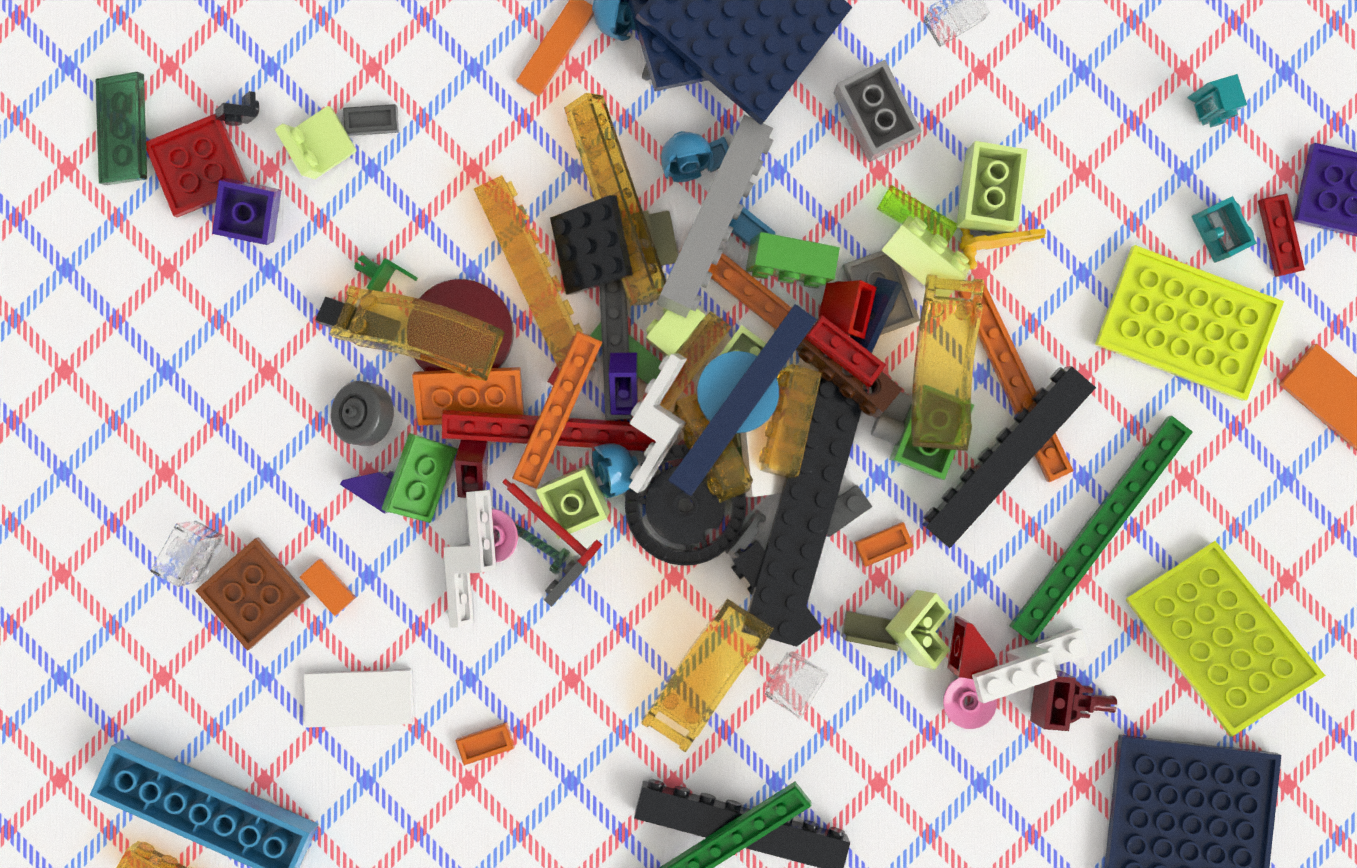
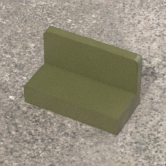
M648 210L638 212L649 268L674 264L678 257V250L670 212L663 211L649 214Z
M846 610L841 634L845 641L898 651L899 647L885 629L892 619Z

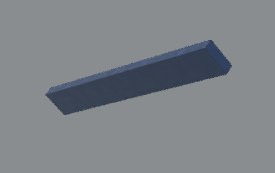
M794 304L668 481L688 496H692L817 321L815 317Z

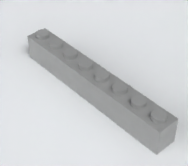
M744 114L656 303L657 305L685 318L690 310L696 311L702 296L698 295L700 287L706 288L713 274L708 271L711 263L717 265L723 250L719 249L721 241L727 243L733 227L729 226L732 218L738 219L744 206L739 202L742 196L748 197L754 183L749 180L752 174L758 175L764 161L759 160L762 153L767 155L773 143V139L769 138L773 130L772 127L764 123L760 125L753 118Z

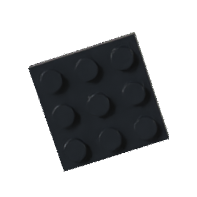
M609 195L550 217L566 295L577 294L633 275L617 196Z

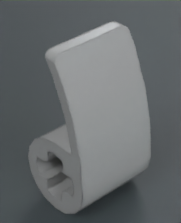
M900 392L888 408L876 418L871 435L896 445L904 431L905 423L903 422L914 398Z

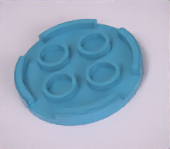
M743 351L728 352L716 357L705 367L698 382L697 400L703 415L709 422L756 359V355ZM777 378L774 379L737 433L753 431L762 426L772 416L779 399Z

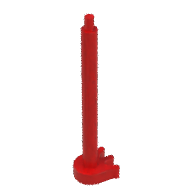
M506 478L503 480L502 483L508 487L507 490L580 555L577 562L582 566L601 548L603 544L596 540L586 549L516 484H511Z

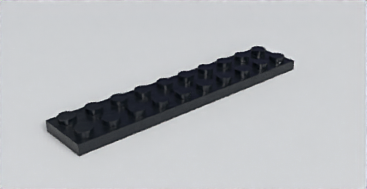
M820 374L815 375L803 423L800 427L742 631L795 646L862 412L857 402L852 398L845 397L839 391V387L836 384L825 380Z

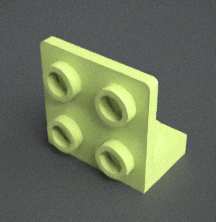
M326 106L297 127L281 124L275 128L277 135L300 174L312 179L318 178L357 151L333 108L330 106Z

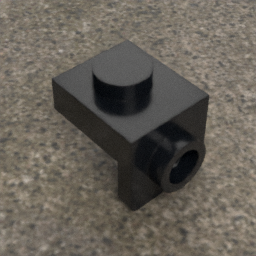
M249 91L242 97V105L222 103L215 109L216 120L225 121L226 125L231 126L250 123L259 114V102L256 100L255 92Z

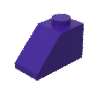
M610 353L609 386L611 415H631L633 408L638 403L637 353Z
M391 470L388 473L377 472L341 481L340 485L384 514L390 513L382 510V506L395 472Z

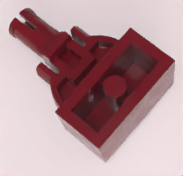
M1055 670L1056 679L1034 686L1030 721L1045 730L1069 731L1070 723L1080 718H1090L1089 713L1094 711L1115 713L1117 707L1111 706V704L1117 705V699L1111 695H1092L1090 693H1093L1094 690L1091 686L1081 685L1075 677L1063 671Z

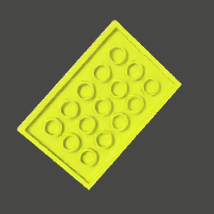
M1134 245L1129 251L1095 345L1241 401H1247L1284 301Z
M1216 541L1126 598V602L1230 737L1236 735L1326 676Z

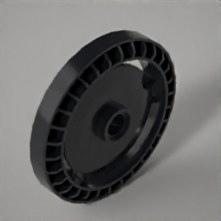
M676 444L671 446L660 465L668 461L684 459L693 444ZM721 455L691 497L668 481L678 466L663 471L652 483H649L646 487L649 489L646 498L640 497L641 492L636 493L631 488L626 491V520L634 538L646 552L669 564L681 566L697 565L718 557L736 540L746 515L745 490L733 466ZM714 469L722 475L718 480L710 474ZM726 481L732 497L730 519L723 532L714 541L707 544L704 532L709 528L717 530L724 517L725 496L720 485ZM682 498H689L693 502V508L689 511H682L678 507V501ZM639 503L646 505L647 517L653 529L664 539L676 544L685 545L686 550L674 549L656 540L643 523ZM701 542L702 547L692 549L691 544Z

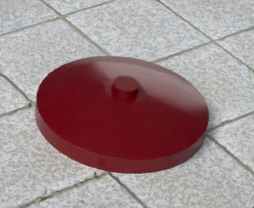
M466 279L444 281L428 289L413 306L407 325V340L411 354L424 371L501 368L510 354L514 339L512 317L503 300L487 286Z

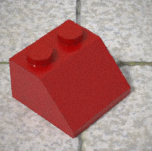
M955 616L947 668L960 678L973 679V674L997 667L998 661L995 659L994 652L975 626L962 617Z

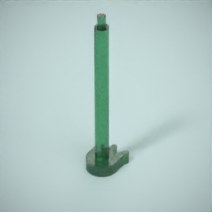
M515 523L520 538L555 559L549 571L558 574L571 552L566 548L559 552Z

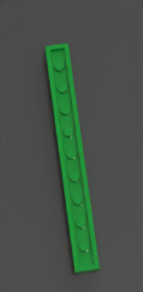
M1168 416L1010 623L1009 626L1031 643L1037 639L1193 433L1192 430L1173 416Z

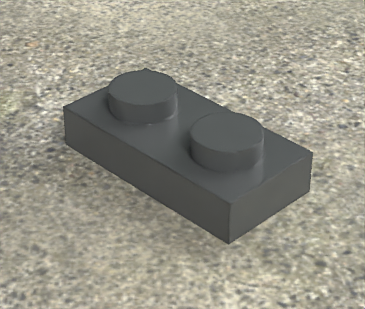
M858 485L853 486L837 498L827 532L828 537L873 507Z
M572 559L562 570L566 575L561 581L558 582L554 579L546 588L545 592L548 595L544 601L552 607L589 564L586 563L582 566L579 562Z

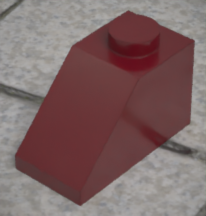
M460 440L455 458L458 497L466 498V492L486 489L489 460L488 441Z

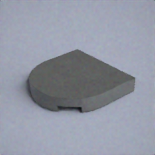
M756 509L742 527L736 540L725 552L733 559L738 558L739 554L737 552L740 548L745 550L760 530L757 527L760 522L764 523L766 516Z

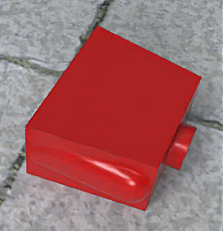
M861 280L826 283L818 319L823 315L847 335L865 339L877 287Z

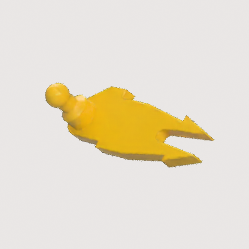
M960 228L963 236L961 237L959 249L969 259L970 270H973L977 267V262L975 261L976 250H987L1045 238L1046 229H1030L1029 231L974 237L970 233V229Z

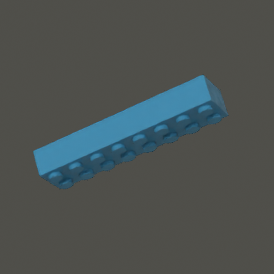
M126 738L111 746L89 795L252 868H300L319 825L316 822Z

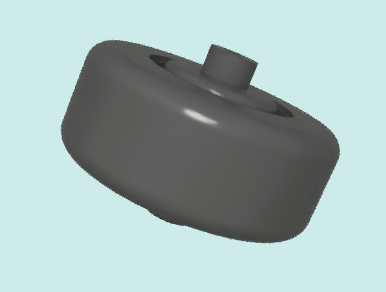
M365 381L350 382L340 389L332 403L331 423L333 430L342 441L348 444L359 446L374 445L387 435L393 422L394 407L392 399L382 386Z

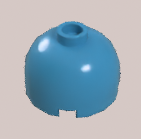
M594 0L592 10L598 29L613 39L620 41L628 40L631 37L627 36L630 29L636 30L628 0Z
M681 131L674 134L664 144L660 155L665 178L668 179V176L672 177L673 182H688L702 176L701 171L707 168L709 172L715 164L714 154L708 141L700 134Z
M610 443L595 446L596 450L592 451V464L595 478L600 476L603 485L599 486L602 494L606 498H611L625 493L630 489L629 486L633 481L630 476L639 465L637 458L631 456L625 447L618 444Z

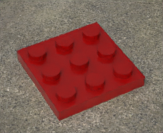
M216 114L144 142L174 217L178 218L215 203L219 180L229 178L248 182L225 124L221 120H216Z

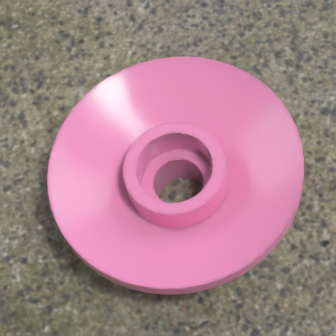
M492 509L496 562H501L513 554L518 541V533L514 521L507 513L502 510Z
M959 677L947 687L943 697V706L946 715L954 724L965 729H976L984 726L992 719L997 708V699L983 704L978 700L973 679ZM971 696L972 702L968 705L964 704V698Z

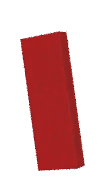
M1288 194L1258 200L1275 277L1304 271V263Z
M823 315L805 336L806 340L867 387L874 383L886 366L884 362Z

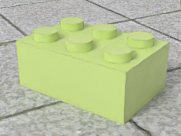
M980 141L972 143L965 153L956 227L995 234L1011 233L1018 228L1028 149Z
M908 216L887 241L882 251L945 302L967 277L970 269L969 259L960 251L954 252L947 247L948 242L942 236L930 233L926 229L928 226L920 218L915 217L913 219L911 216Z

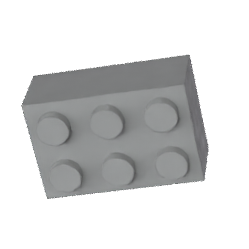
M886 60L837 83L833 93L868 162L915 140L921 133V129Z

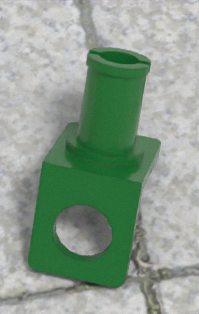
M362 255L357 260L366 266L364 267L357 262L354 265L356 271L371 278L367 289L377 295L382 293L396 269L415 281L418 279L384 258L381 265H378L365 255Z

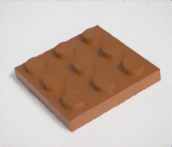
M259 537L251 541L195 590L247 651L258 644L310 598V595Z

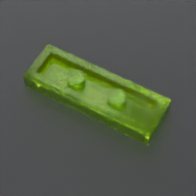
M893 185L889 186L876 208L901 224L908 216H911L913 219L918 217L928 226L926 229L933 235L939 234L948 243L958 228L956 227V222Z

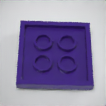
M1313 143L1309 146L1293 218L1294 222L1357 237V152L1319 143Z

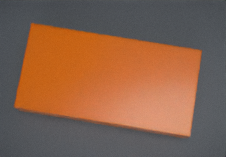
M904 522L854 542L864 567L914 547Z
M322 558L318 559L300 576V579L334 616L338 615L357 598Z
M507 722L459 737L455 740L463 765L515 748Z

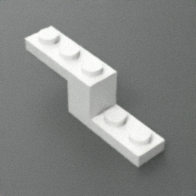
M679 353L667 355L662 360L659 366L661 372L656 379L653 378L645 389L646 397L643 402L639 401L631 412L633 418L629 424L656 441V443L652 442L646 449L644 456L647 458L642 466L638 465L630 476L633 481L629 488L636 493L646 489L686 424L685 421L660 406L661 401L687 358Z
M490 490L466 492L470 544L443 547L449 628H459L474 623L470 573L496 570Z
M1074 628L1007 651L1008 663L973 674L972 677L978 700L984 704L1056 679L1055 666L1088 655L1082 629Z

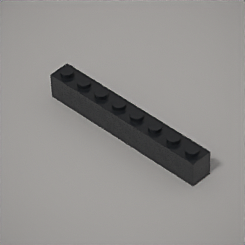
M1072 366L1059 367L1050 377L1052 382L1045 389L1041 387L1032 396L1031 399L1034 402L1027 409L1023 407L1014 416L1015 423L1009 429L1005 427L999 432L995 438L997 440L995 445L991 449L989 447L985 448L977 458L979 462L973 469L968 467L959 477L961 482L956 488L950 487L941 497L944 501L937 508L932 507L923 518L926 521L922 525L947 547L951 548L1096 389Z
M649 779V782L644 780L642 782L634 819L706 838L750 809L741 807L742 804L734 800L723 802L716 800L715 796L708 793L696 795L690 793V790L685 787L675 786V788L664 786V783L659 780ZM792 818L746 847V849L818 868H844L850 841L847 834L839 828L829 827L828 830L820 828L819 824L813 821L804 820L802 823L794 821Z

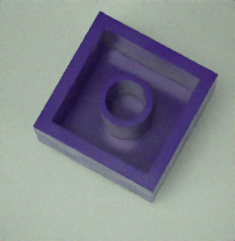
M229 178L219 180L212 234L263 245L273 243L282 190Z

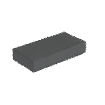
M396 104L343 108L344 129L348 136L399 133L398 107Z

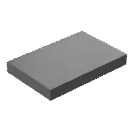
M882 250L842 265L848 281L861 280L874 286L877 277L896 281L902 285L880 335L920 321L900 265Z

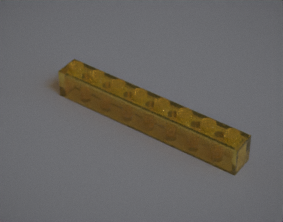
M585 93L564 107L567 122L580 154L584 172L592 190L593 199L598 200L609 195L617 196L633 272L632 276L621 279L625 295L629 300L630 306L648 305L658 300L666 283V278L604 96Z
M503 175L474 188V191L560 371L577 331L584 332L580 324L574 325L570 315L574 314V311L568 299L563 301L559 291L563 290L557 276L551 277L548 270V267L552 266L546 252L540 253L536 245L540 243L539 237L535 229L529 230L525 220L529 219V216L523 204L518 206L514 199L518 193L512 181L506 182ZM593 364L589 372L596 370Z

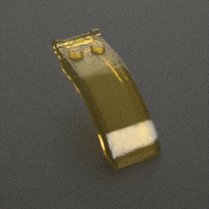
M928 274L926 277L913 374L911 413L913 446L968 451L972 430V375L983 309L981 304L984 289L983 279H973V281L937 278V275ZM936 289L966 291L972 294L971 299L935 296Z
M355 286L348 287L346 301L336 325L331 327L330 336L339 340L353 342L360 347L384 350L420 359L456 372L466 378L487 381L505 334L503 330L462 312L418 298L360 289ZM358 300H360L359 305H358V307H357V309H356V312H355V314H354V317H353V319H352V321H351V324H350V326H349V329L346 330V327H347L348 322H349V320H350V318H351V315H352L353 310H354V308H355V306H356V303H357Z
M727 598L684 655L643 717L641 724L647 728L649 726L678 744L680 750L686 752L695 738L699 736L735 680L753 657L762 649L774 628ZM658 712H661L689 732L686 736H683L655 716Z

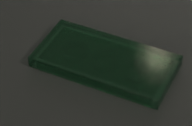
M131 72L95 79L99 184L112 185L147 180L144 74Z

